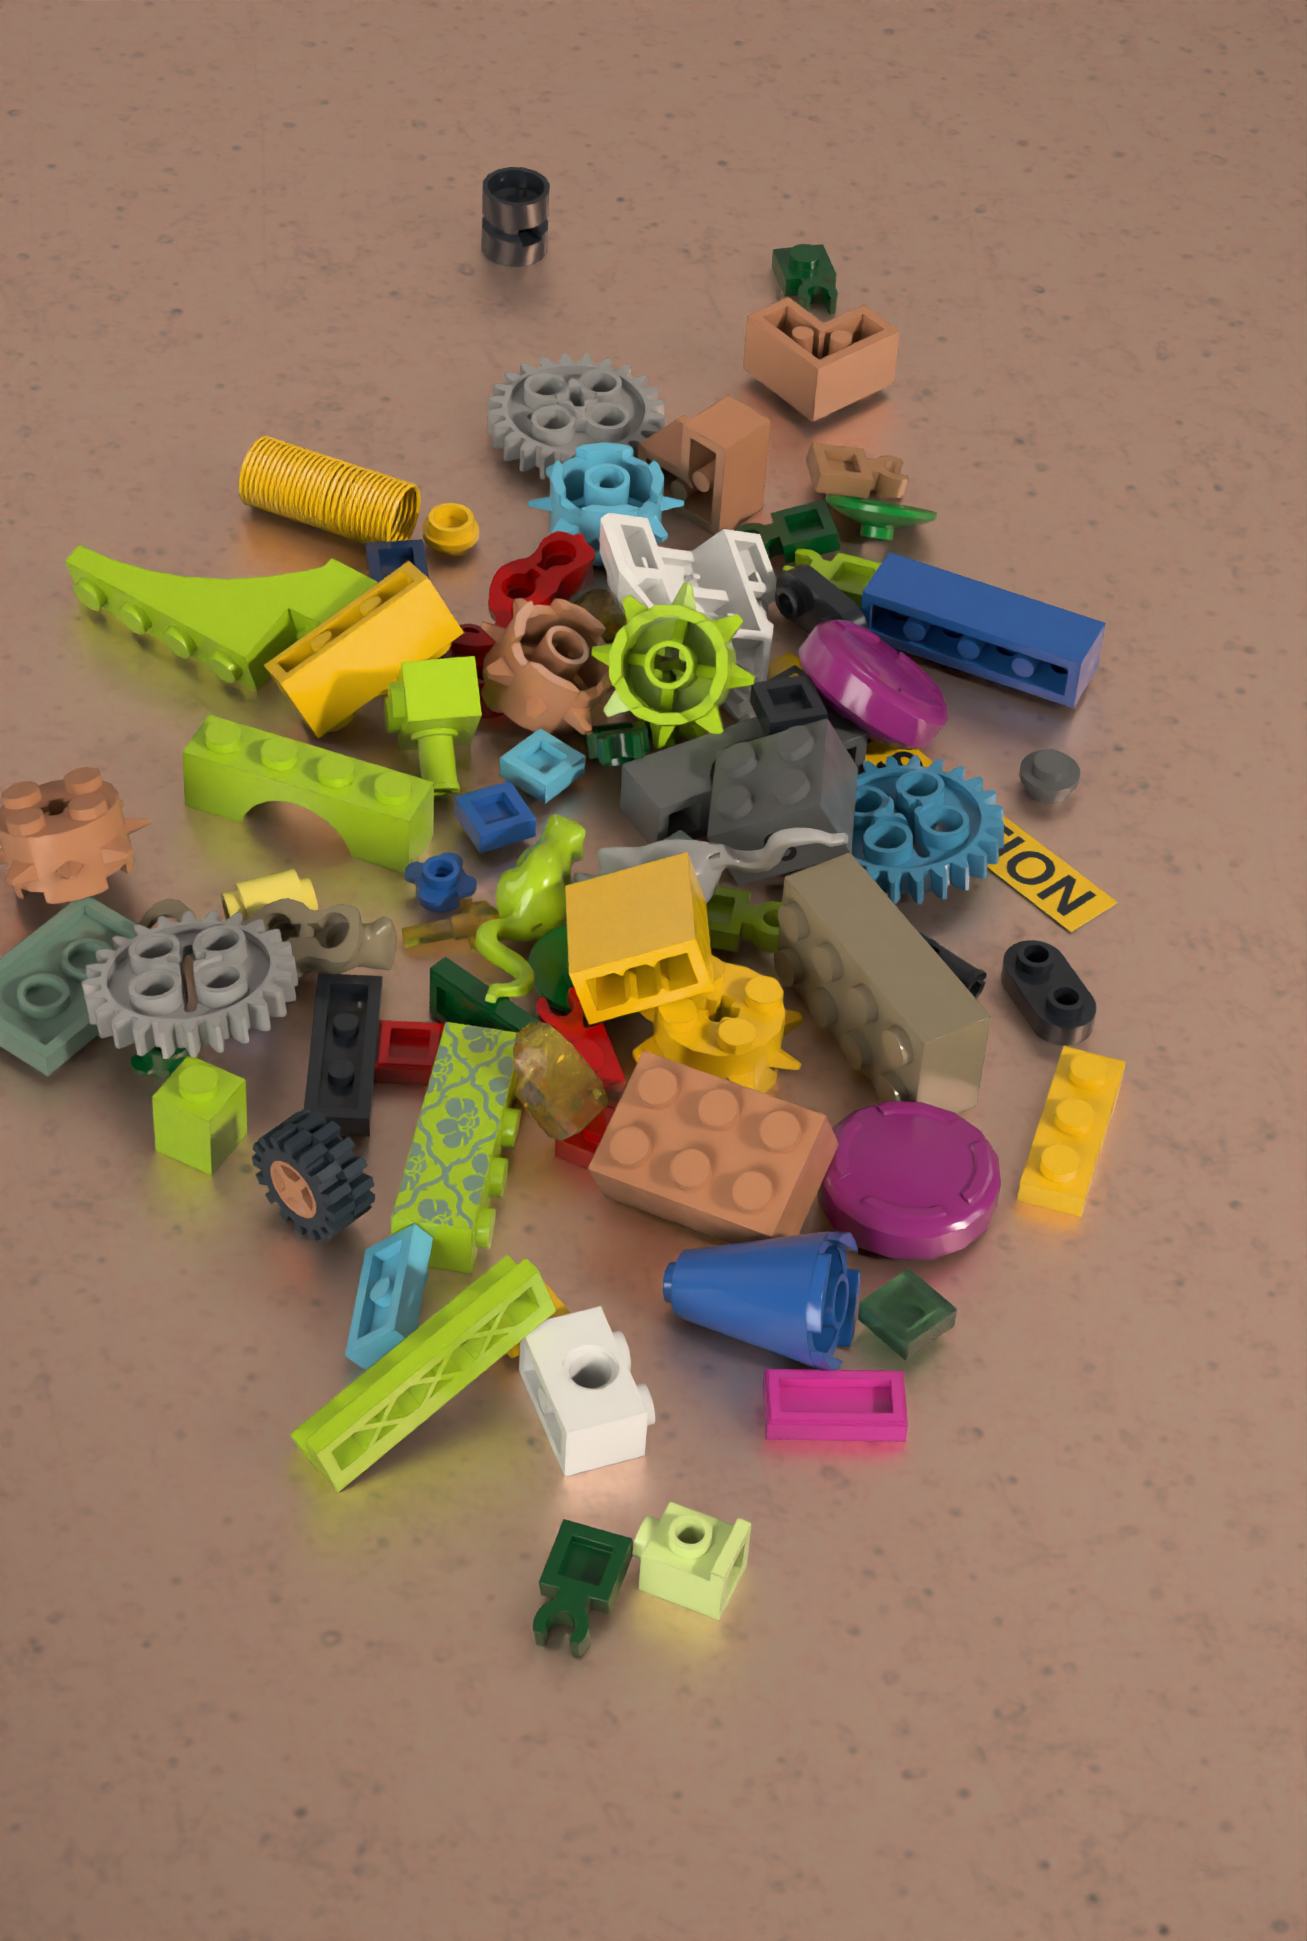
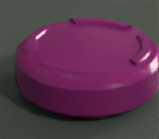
M839 619L821 621L798 650L803 675L808 674L820 698L844 719L851 720L857 726L867 731V735L881 743L901 750L926 749L949 720L943 693L930 676L901 651L897 652L890 645L880 640V636L860 625Z
M885 1101L854 1110L832 1127L839 1145L817 1192L818 1203L832 1227L840 1232H850L858 1247L893 1259L931 1260L963 1250L987 1230L998 1204L1001 1187L998 1155L983 1132L957 1113L924 1102Z

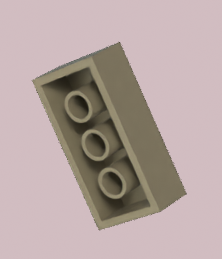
M850 852L785 876L782 906L778 910L780 923L778 947L773 958L776 973L781 982L787 987L792 986L806 1003L814 1022L819 1027L826 1028L838 1042L849 1065L856 1070L860 1069L876 1089L880 1102H924L957 1114L977 1106L991 1020L990 1014Z

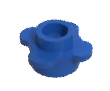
M442 853L428 858L424 863L412 862L405 868V880L416 886L417 902L423 908L432 912L444 913L457 909L462 905L465 897L472 896L477 889L476 879L465 873L462 868L463 859L455 853Z

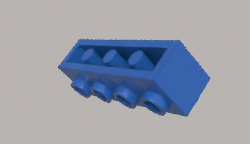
M889 552L862 593L861 611L867 621L868 630L880 636V640L892 648L1074 708L1099 665L1105 622Z

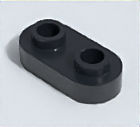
M800 564L780 574L777 578L775 603L778 610L785 618L794 622L808 635L811 634L821 621L838 619L851 621L868 629L867 621L859 606L813 567L807 564Z
M1038 940L1021 941L1009 947L1003 958L1001 983L1033 1031L1041 1039L1055 1045L1069 1046L1086 1040L1093 1030L1097 1009L1096 1002L1063 954L1054 946Z

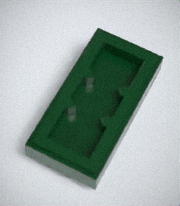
M446 956L430 967L429 1014L444 1024L450 1022L523 1033L522 1060L533 1062V1070L539 1066L540 1021L511 1002L508 997H499L496 1003L485 1001L489 986Z

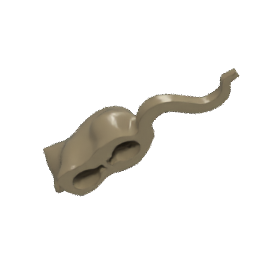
M168 898L156 902L145 913L140 922L135 924L151 929L157 923L160 916L174 918L177 922H181L185 911H191L194 919H198L195 913L180 900ZM284 898L267 904L243 921L245 926L261 919L264 920L265 932L274 929L280 930L282 942H290L298 980L310 971H327L332 974H341L355 967L391 970L393 967L397 939L392 920L388 917H380L372 923L362 924L359 910L352 905L338 904L323 910H311L303 902ZM190 954L189 956L194 960V954Z

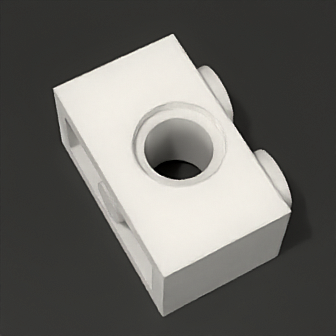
M601 1306L547 1319L520 1341L519 1371L564 1477L645 1456L647 1426L655 1423V1411L650 1392L644 1383L636 1385L630 1373L631 1358L626 1339L620 1330L611 1331Z

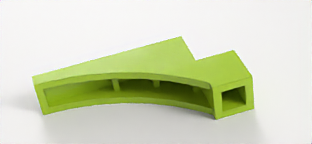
M80 544L65 560L74 582L73 591L77 598L87 607L95 611H99L101 608L118 616L122 623L133 632L140 635L147 632L162 640L177 656L184 659H189L192 656L208 665L225 682L233 684L235 681H238L256 692L271 677L264 667L267 662L378 583L376 580L333 558L325 566L310 570L267 577L230 579L187 577L147 570L113 560Z

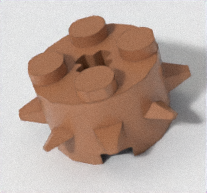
M520 598L515 599L513 602V619L507 628L484 621L481 623L480 627L496 641L484 658L482 672L485 685L481 689V695L487 707L495 712L504 713L521 727L533 732L541 728L560 741L567 733L576 730L581 734L592 731L591 711L597 703L606 705L612 696V693L608 690L612 685L609 678V666L591 656L594 646L606 644L601 637L606 628L598 619L584 608L563 599L555 598L550 606H533L532 601L527 602Z
M78 768L67 773L62 780L50 781L41 785L32 781L15 783L1 794L4 805L0 807V865H6L8 873L5 877V882L7 885H11L17 896L22 899L29 892H43L46 904L78 901L102 893L109 889L106 877L117 872L119 869L127 874L133 870L135 856L129 835L150 825V819H125L123 813L124 802L120 799L118 791L112 783L102 780L101 772L96 768Z

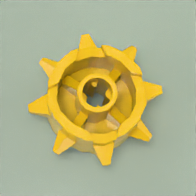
M711 955L714 991L638 1011L654 1023L653 1035L632 1050L635 1062H638L644 1050L762 1093H766L775 1084L779 1068L800 1069L801 1063L782 1050L783 1037L803 1022L800 1012L784 1008V991L777 979L770 976H762L748 967L725 963L716 956Z

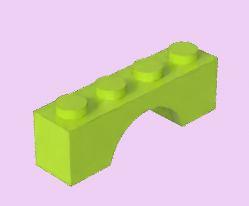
M211 714L207 716L182 751L185 806L241 823L247 812L260 803L281 801L296 804L314 812L327 821L342 837L352 858L404 874L407 865L419 860L433 837L434 782Z

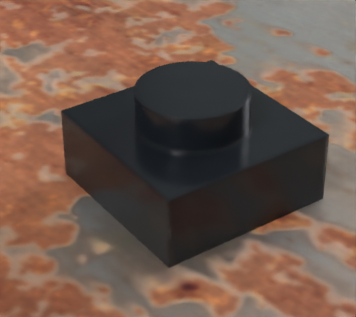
M808 674L756 682L754 685H751L750 703L766 736L786 731L794 726H803L828 718L825 706Z

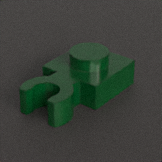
M798 244L789 248L773 249L771 267L784 297L798 295L797 304L809 313L810 304L819 303L827 308L829 315L835 314L838 291L835 287L837 274L824 245Z
M825 499L770 513L771 524L747 523L735 528V531L760 534L769 560L774 556L783 554L786 564L795 562V552L797 549L813 550L820 555L841 550L838 531Z
M643 720L592 726V731L584 734L586 752L589 758H599L602 766H618L636 759H642L645 757V752L650 751L648 730Z
M563 1519L539 1580L541 1596L554 1600L541 1606L534 1617L533 1632L536 1645L545 1647L551 1630L558 1625L567 1624L574 1628L570 1638L572 1655L581 1657L587 1651L592 1637L588 1618L589 1611L593 1610L611 1615L633 1557L632 1538Z

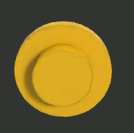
M442 503L430 510L422 526V536L425 543L431 548L445 554H457L473 547L479 539V525L468 507L459 503Z

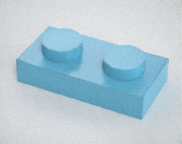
M415 1223L365 1250L345 1352L347 1358L364 1370L373 1366L419 1328L418 1319L424 1286L428 1279L427 1269L433 1237Z

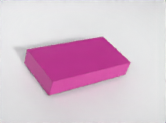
M764 1369L763 1398L766 1440L906 1442L908 1419L904 1371Z

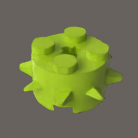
M689 583L682 584L671 605H654L648 608L631 595L622 599L627 625L617 632L613 643L594 646L591 652V656L609 666V678L612 685L616 688L602 709L606 716L611 717L631 711L636 717L649 721L654 747L662 749L675 726L697 723L712 734L724 732L719 712L720 707L728 700L732 688L754 685L755 675L736 665V652L732 645V639L744 622L740 615L736 614L714 620L711 616L697 611L693 586ZM673 649L680 650L679 659L686 662V671L684 675L677 674L676 682L670 683V674L665 670H661L660 663L663 656L672 658Z

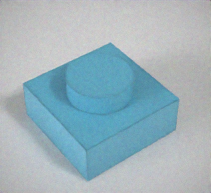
M541 728L500 757L499 776L507 781L510 780L512 784L544 804L585 774V755Z

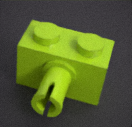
M475 656L402 662L396 682L388 683V697L384 698V716L387 733H397L399 751L418 750L421 778L434 782V797H445L459 793L460 787L457 783L454 746L471 744L482 716Z

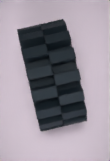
M303 1109L267 1132L254 1143L252 1149L256 1154L252 1156V1163L261 1170L255 1174L259 1184L267 1185L269 1189L265 1196L271 1204L274 1202L279 1204L282 1208L279 1215L284 1221L287 1222L293 1219L294 1229L298 1233L304 1235L308 1232L310 1240L319 1241L322 1238L324 1242L372 1208L371 1204L375 1202V1194L369 1189L374 1187L372 1176L362 1171L368 1167L364 1157H356L351 1150L356 1146L349 1136L344 1140L340 1137L341 1127L333 1120L326 1124L325 1115L318 1111L311 1114L310 1109Z

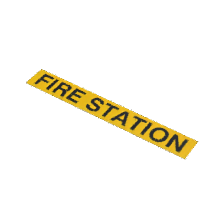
M787 652L769 662L767 681L803 675L800 659L791 652ZM868 735L865 761H870L878 769L886 767L888 756H893L899 766H907L913 755L919 757L920 766L929 767L934 762L918 749H895ZM1003 815L1004 847L999 849L998 863L987 864V868L1070 933L1118 904L1116 900Z

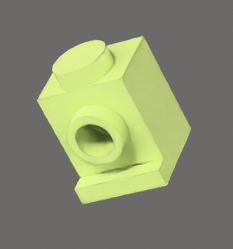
M670 1501L661 1519L649 1515L646 1516L637 1533L632 1555L641 1559L638 1590L720 1620L747 1567L752 1523L738 1518L735 1525Z

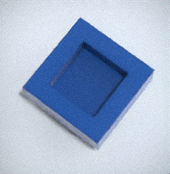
M510 780L454 797V815L479 853L536 837V818Z

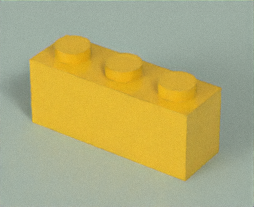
M408 561L267 662L264 667L299 718L319 738L326 732H334L346 726L354 718L355 711L373 698L388 695V683L396 682L402 662L438 659L450 649L452 641L464 632L429 578Z

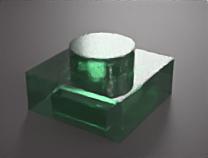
M908 1268L860 1301L857 1319L906 1361L954 1327L957 1308Z

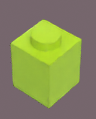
M188 1055L152 1096L156 1151L213 1176L248 1133L246 1079L196 1057L191 1058Z

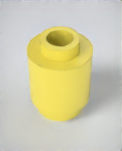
M294 868L235 883V890L221 893L226 920L238 912L242 913L244 921L260 908L284 898L303 902L309 909L318 910L317 899L310 878L299 880Z

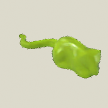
M557 814L551 815L542 831L540 839L520 855L514 868L507 869L502 873L496 890V902L500 919L486 920L477 928L475 947L483 957L512 975L515 980L510 983L491 984L485 1001L496 1003L499 997L525 996L533 990L535 972L530 964L521 955L506 947L500 941H531L541 938L552 929L566 924L565 886L574 884L571 877V867L574 862H578L584 857L583 843L586 831L579 823Z

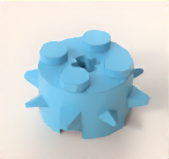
M608 442L585 444L576 447V457L565 461L563 464L557 460L554 465L547 467L545 473L550 479V496L528 501L529 507L549 511V534L556 531H563L572 535L582 533L585 537V542L595 551V560L592 565L602 567L605 566L600 555V518L604 515L615 513L648 518L658 545V542H663L668 538V534L661 524L662 511L684 506V500L663 496L664 475L659 464L654 459L648 465L645 461L633 457V447Z

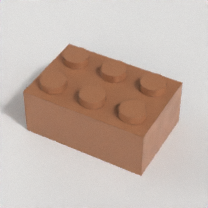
M643 1050L588 1170L604 1197L728 1243H739L799 1235L839 1143L827 1116Z

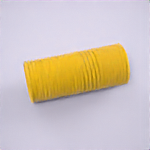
M268 435L261 436L253 442L243 460L238 480L239 496L245 505L255 509L259 508L270 514L274 513L280 517L284 516L285 519L289 518L295 522L299 521L326 532L330 531L332 534L336 533L338 536L342 535L344 538L348 537L350 540L359 541L360 543L409 540L417 524L420 512V490L415 483L406 482L379 471L375 472V470L366 469L364 466L359 467L358 464L353 465L352 462L347 463L346 460L314 452V450L305 449L293 443L289 444V442L274 439Z

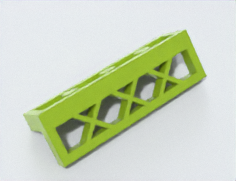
M507 1254L289 1435L296 1447L339 1493L556 1312L539 1270L527 1258L516 1264Z

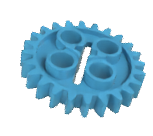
M915 755L911 757L907 766H899L893 756H888L886 767L879 769L870 761H863V773L857 774L851 854L885 893H888V897L895 905L900 900L902 894H910L917 905L922 904L924 892L930 891L944 900L947 899V886L953 885L958 889L967 891L969 890V876L981 879L987 877V864H997L999 861V849L1004 847L1003 806L996 805L995 790L983 791V778L975 777L965 781V767L963 766L954 768L948 773L944 772L942 759L935 760L929 767L920 766L919 757Z

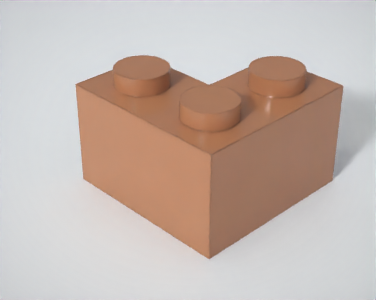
M787 297L747 315L743 369L814 422L894 384L900 330L866 305L857 307L823 323L791 298Z
M727 395L693 418L689 419L683 415L638 444V459L645 461L648 465L654 459L659 464L664 475L663 496L684 500V506L672 508L671 510L710 534L715 535L722 529L732 530L763 509L771 420Z

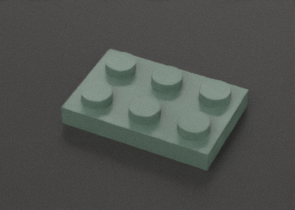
M90 896L78 901H72L0 958V1047L46 1076H49L98 1036L97 1024L91 1025L89 1022L82 981L87 980L86 966L98 963L96 957L98 950H114L112 941L114 936L134 938L133 926L137 924Z

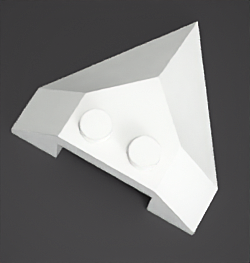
M607 513L600 518V555L608 575V585L615 595L618 605L623 610L622 599L628 595L633 596L648 608L654 605H671L682 584H692L697 611L711 616L714 620L736 614L740 615L744 622L732 639V645L736 652V665L755 675L754 683L767 681L774 624L767 620L768 605L775 601L777 579L760 534L722 529L694 550L686 551L658 547L648 518ZM673 649V651H672V658H673V659L679 657V651H680V650H678V649ZM681 660L682 665L686 671V662ZM751 685L732 688L728 700L722 705L738 723L756 717L750 703Z

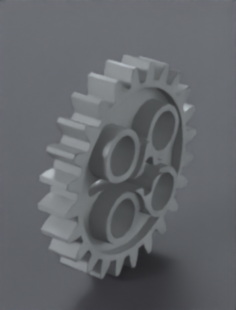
M564 353L561 355L560 363L555 364L545 356L540 357V367L535 368L523 362L520 364V375L506 372L504 373V384L495 383L493 385V396L488 397L487 434L493 435L492 446L494 449L504 448L505 461L520 458L521 471L524 472L537 466L540 468V478L545 479L548 477L545 473L547 467L554 465L557 460L563 464L565 461L576 457V447L585 444L601 442L625 444L633 447V457L638 458V444L665 427V402L658 400L659 389L657 387H647V376L641 375L631 378V366L629 365L617 370L611 369L610 358L604 359L599 365L591 364L589 354H584L580 362H572L570 357Z
M211 910L203 920H195L191 911H185L181 922L172 923L165 916H160L157 921L158 927L152 930L139 924L133 926L134 938L114 936L112 938L114 950L102 949L96 952L98 963L86 966L87 980L82 981L89 1022L91 1025L97 1024L101 1038L114 1036L115 1047L118 1049L135 1042L137 1055L140 1056L148 1053L154 1047H161L163 1059H169L177 1048H186L189 1056L194 1058L197 1057L201 1046L210 1044L214 1050L220 1053L224 1052L225 1049L224 1040L229 1038L244 1044L250 1042L248 1029L269 1031L271 1029L269 1016H286L285 1002L295 1001L294 986L298 985L295 957L292 955L290 942H282L279 929L265 932L264 920L261 919L244 926L242 913L238 912L226 921H220L217 910ZM190 954H194L193 973L197 995V1009L193 1012L187 1011L188 991L184 960Z

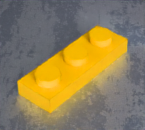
M1063 1046L1021 1176L1017 1201L1081 1217L1122 1084L1126 1061Z

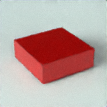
M380 1020L375 1083L428 1085L444 1030V1023Z

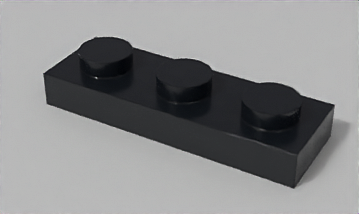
M318 973L304 1109H310L311 1114L315 1111L324 1114L326 1124L333 1120L341 1127L340 1136L370 1137L379 1021L383 995V976Z

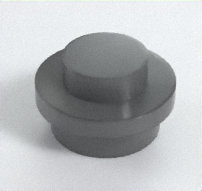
M1045 749L1032 752L1022 760L1019 776L1024 785V790L1030 798L1044 804H1056L1066 800L1071 792L1076 789L1080 778V768L1074 759L1063 752Z

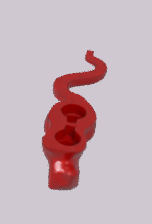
M563 531L553 532L541 541L532 555L527 558L511 561L497 570L490 584L488 609L491 618L495 621L494 625L507 628L513 619V602L515 599L523 598L527 602L532 601L533 606H550L555 598L569 602L579 592L594 586L592 564L595 560V551L585 542V537L582 533L572 535ZM463 631L462 635L452 641L450 649L483 654L488 653L496 641L486 632L471 633Z

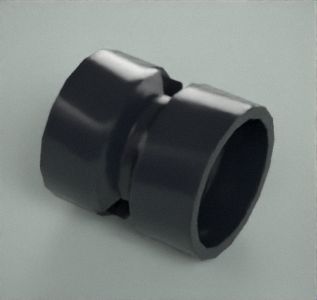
M507 167L488 174L483 180L482 214L484 217L482 218L481 250L494 263L510 267H522L542 260L547 254V217L549 216L550 183L545 176L537 171L524 167Z

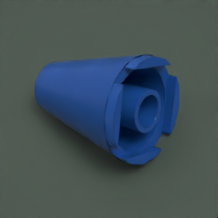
M833 1230L685 1249L680 1253L676 1262H669L663 1278V1297L666 1303H672L673 1312L677 1318L808 1366L832 1371L838 1369L843 1363L842 1360L833 1357L836 1346L850 1347L854 1336L859 1308L860 1270L847 1269L846 1251L858 1252L857 1244L850 1232Z

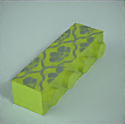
M450 1022L445 1023L391 1216V1235L415 1223L433 1237L428 1264L429 1268L472 1274L478 1247L489 1249L491 1246L496 1209L489 1208L491 1197H503L508 1174V1158H501L503 1149H515L521 1110L514 1109L516 1099L527 1101L531 1087L533 1062L522 1060L523 1033Z

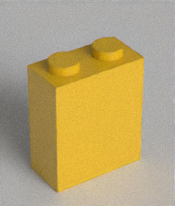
M688 852L565 886L569 975L589 1025L715 990L706 900Z

